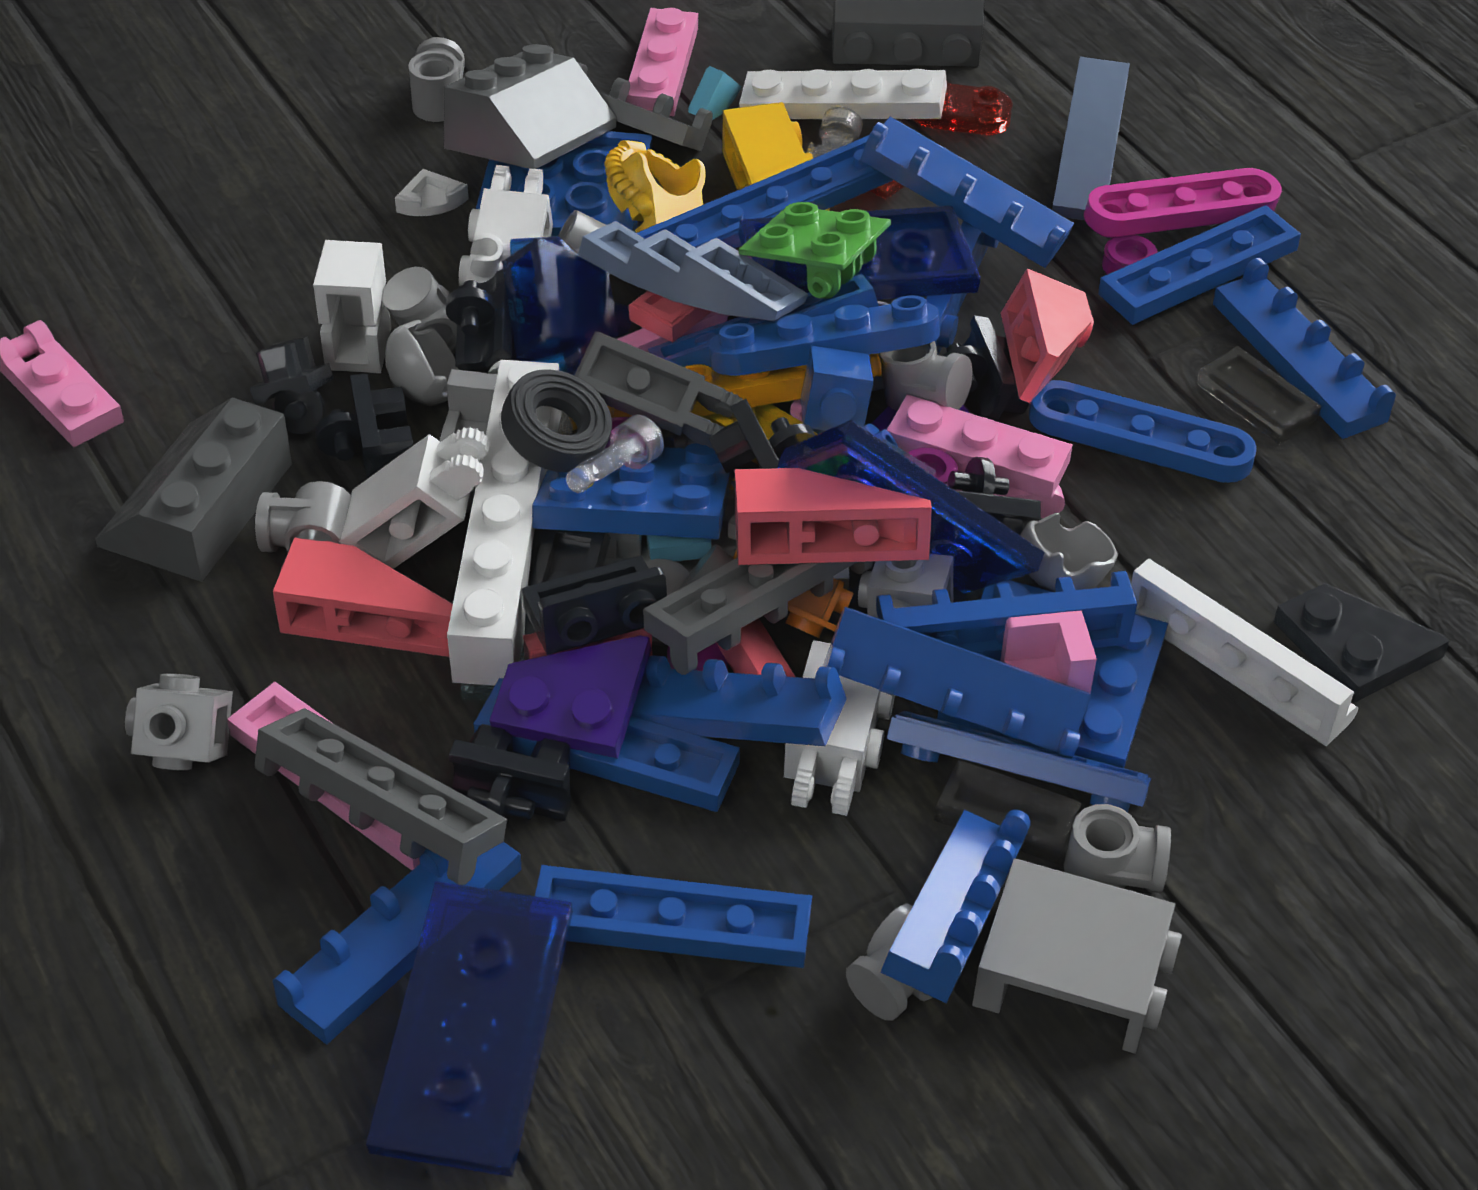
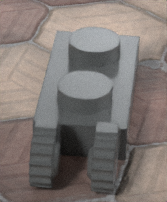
M595 332L574 375L592 386L608 406L681 436L683 432L692 441L706 445L709 448L713 447L708 438L723 429V426L693 414L692 411L696 402L698 401L711 412L721 414L723 417L725 416L730 419H736L730 406L743 400L738 395L705 381L704 375L600 332Z

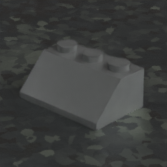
M833 0V63L979 67L984 23V0Z
M533 44L524 46L522 52L511 57L497 58L494 60L493 65L482 70L468 71L465 73L464 78L444 86V149L528 169H537L616 128L617 117L573 57L554 54V49L547 45Z
M232 397L189 423L95 538L97 547L202 582L254 515L262 492H271L292 465L284 414Z

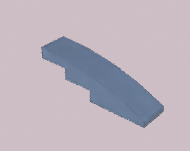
M1080 57L1052 208V211L1064 218L1085 220L1084 211L1091 191L1100 186L1110 185L1130 63Z
M614 221L583 236L578 256L627 283L674 302L723 315L775 321L803 305L808 296V293L746 255H740L738 250L718 238H714L695 248L666 229L644 239L619 222Z

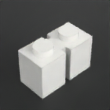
M325 240L313 287L318 322L322 324L320 336L324 364L329 363L333 371L381 373L386 343L391 332L390 312L382 300L383 289L386 285L382 243Z

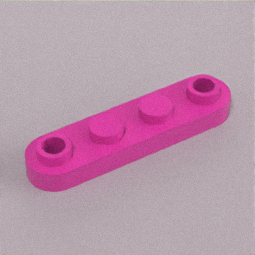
M1255 168L1105 185L1095 188L1089 194L1084 211V219L1088 226L1096 233L1108 238L1220 224L1264 205L1275 211L1282 188L1274 176Z

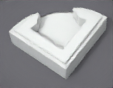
M422 169L395 197L396 212L410 216H432L451 211L469 199L468 185Z

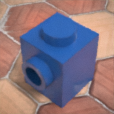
M811 345L800 398L803 424L809 425L818 435L827 436L828 438H842L846 434L863 435L874 382L869 354Z

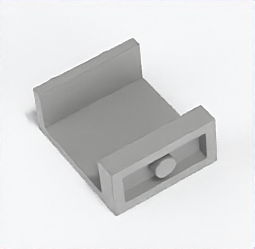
M1014 858L979 964L972 1006L999 1014L1008 984L1107 1012L1130 1019L1122 1050L1136 1054L1142 1028L1145 1027L1157 1031L1167 989L1154 986L1158 971L1172 974L1182 936L1180 933L1169 930L1176 903Z

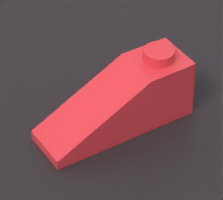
M1026 269L1001 311L1019 399L1030 403L1067 363L1075 348L1084 346L1090 337L1094 323L1085 292L1030 269Z
M801 468L735 469V527L738 565L929 560L931 500Z
M294 537L273 589L280 633L449 657L447 632L452 603L355 546Z

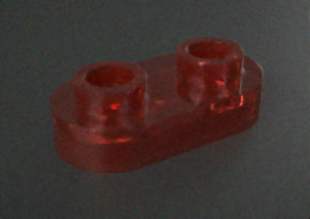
M947 82L941 119L914 120L922 126L933 129L994 135L1005 131L1009 127L1013 104L1010 97L996 87H975Z

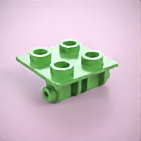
M797 202L786 206L767 225L761 228L759 232L739 248V254L805 264L807 267V286L809 292L816 298L829 299L839 292L841 284L848 283L861 270L863 264L868 263L874 258L877 251L876 238L891 225V219L870 217L868 212L859 209L835 212L818 209V206L813 203Z

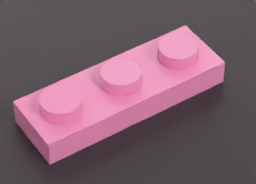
M650 8L630 74V90L626 102L653 111L658 96L663 93L673 97L674 102L670 116H674L698 31V13L684 12L676 8Z
M908 394L887 429L895 439L900 453L904 452L905 454L918 448L939 449L949 454L955 460L958 471L965 472L969 461L973 457L989 458L993 462L995 475L1008 478L1010 487L1048 499H1052L1070 462L1073 446L1072 444Z

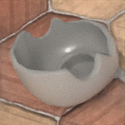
M414 320L397 327L388 337L385 351L386 368L395 387H402L403 395L410 401L425 406H436L448 401L447 382L451 369H459L455 366V358L441 335L433 328L414 331L415 327L421 324L420 320Z
M1054 513L1039 521H1029L1026 524L1018 540V554L1022 566L1029 576L1039 586L1048 591L1056 592V578L1068 576L1072 578L1075 590L1095 588L1116 562L1118 553L1111 539L1096 524L1089 521H1084L1074 528H1065L1060 524V514Z

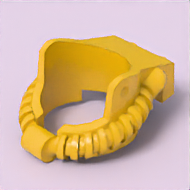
M622 140L617 147L609 151L604 162L610 196L622 213L628 208L632 220L644 221L635 230L636 233L703 205L702 188L705 183L706 174L702 161L692 159L682 167H679L677 164L672 163V160L669 158H664V155L656 154L651 149L646 150L642 142ZM654 177L659 181V183L661 184V186H659V185L657 184V182L655 181Z

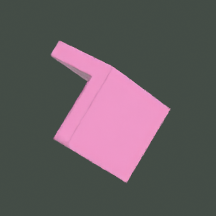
M1082 611L1011 617L1006 620L1001 662L1086 691L1089 694L1091 693L1097 658Z

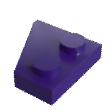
M639 635L508 664L489 720L491 726L503 728L514 737L533 741H541L544 738L567 743L570 749L618 759L650 656L651 644L649 637Z

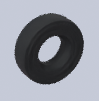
M543 369L525 374L512 386L502 407V429L511 446L529 462L550 471L576 472L590 466L601 455L612 430L611 413L601 395L582 379L563 371ZM540 406H548L566 413L576 423L577 433L574 435H562L548 429L537 418L536 409Z

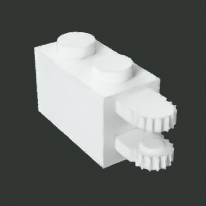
M496 165L491 188H484L480 209L471 210L468 224L469 241L473 242L480 234L490 233L498 237L502 245L548 244L549 247L553 220L549 195L542 194L544 177L542 170L529 168L528 175L525 178L524 192L510 191L512 177L509 166ZM470 254V256H462L459 266V286H462L468 280L482 283L493 278V276L486 278L475 276L470 270L473 258L477 256L487 257L488 255ZM547 258L502 261L498 271L503 269V265L513 269L516 295H529L531 288V295H539ZM522 297L525 300L524 307L532 305L529 302V298L534 300V304H538L539 297ZM517 298V301L519 302L520 306L523 308V305H522L521 302H520V299H521V298Z
M463 427L462 430H457V434L452 433L441 442L430 434L424 437L352 490V497L339 542L355 546L394 569L464 521L470 492L482 482L484 468L482 467L483 463L479 461L480 459L484 460V456L488 454L490 444L488 435L486 436L484 431L481 432L478 428Z
M813 640L803 678L815 679L818 668L823 666L831 643ZM839 676L847 700L826 746L786 743L784 777L795 779L791 805L807 808L809 800L812 799L816 783L833 787L831 794L832 813L847 816L853 792H860L866 767L878 768L885 731L876 729L878 718L890 719L895 695L883 693L879 689Z

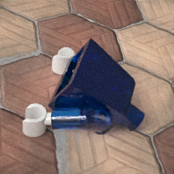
M490 233L480 234L474 239L470 253L474 255H488L487 257L477 256L472 259L470 270L475 276L486 278L495 275L499 269L500 262H502L516 359L528 362L558 363L559 371L575 375L595 332L603 333L615 339L628 332L631 326L629 307L613 301L609 272L578 256V252L562 238L556 236L511 239L510 244L502 245L500 239ZM500 361L496 362L488 373L498 374Z

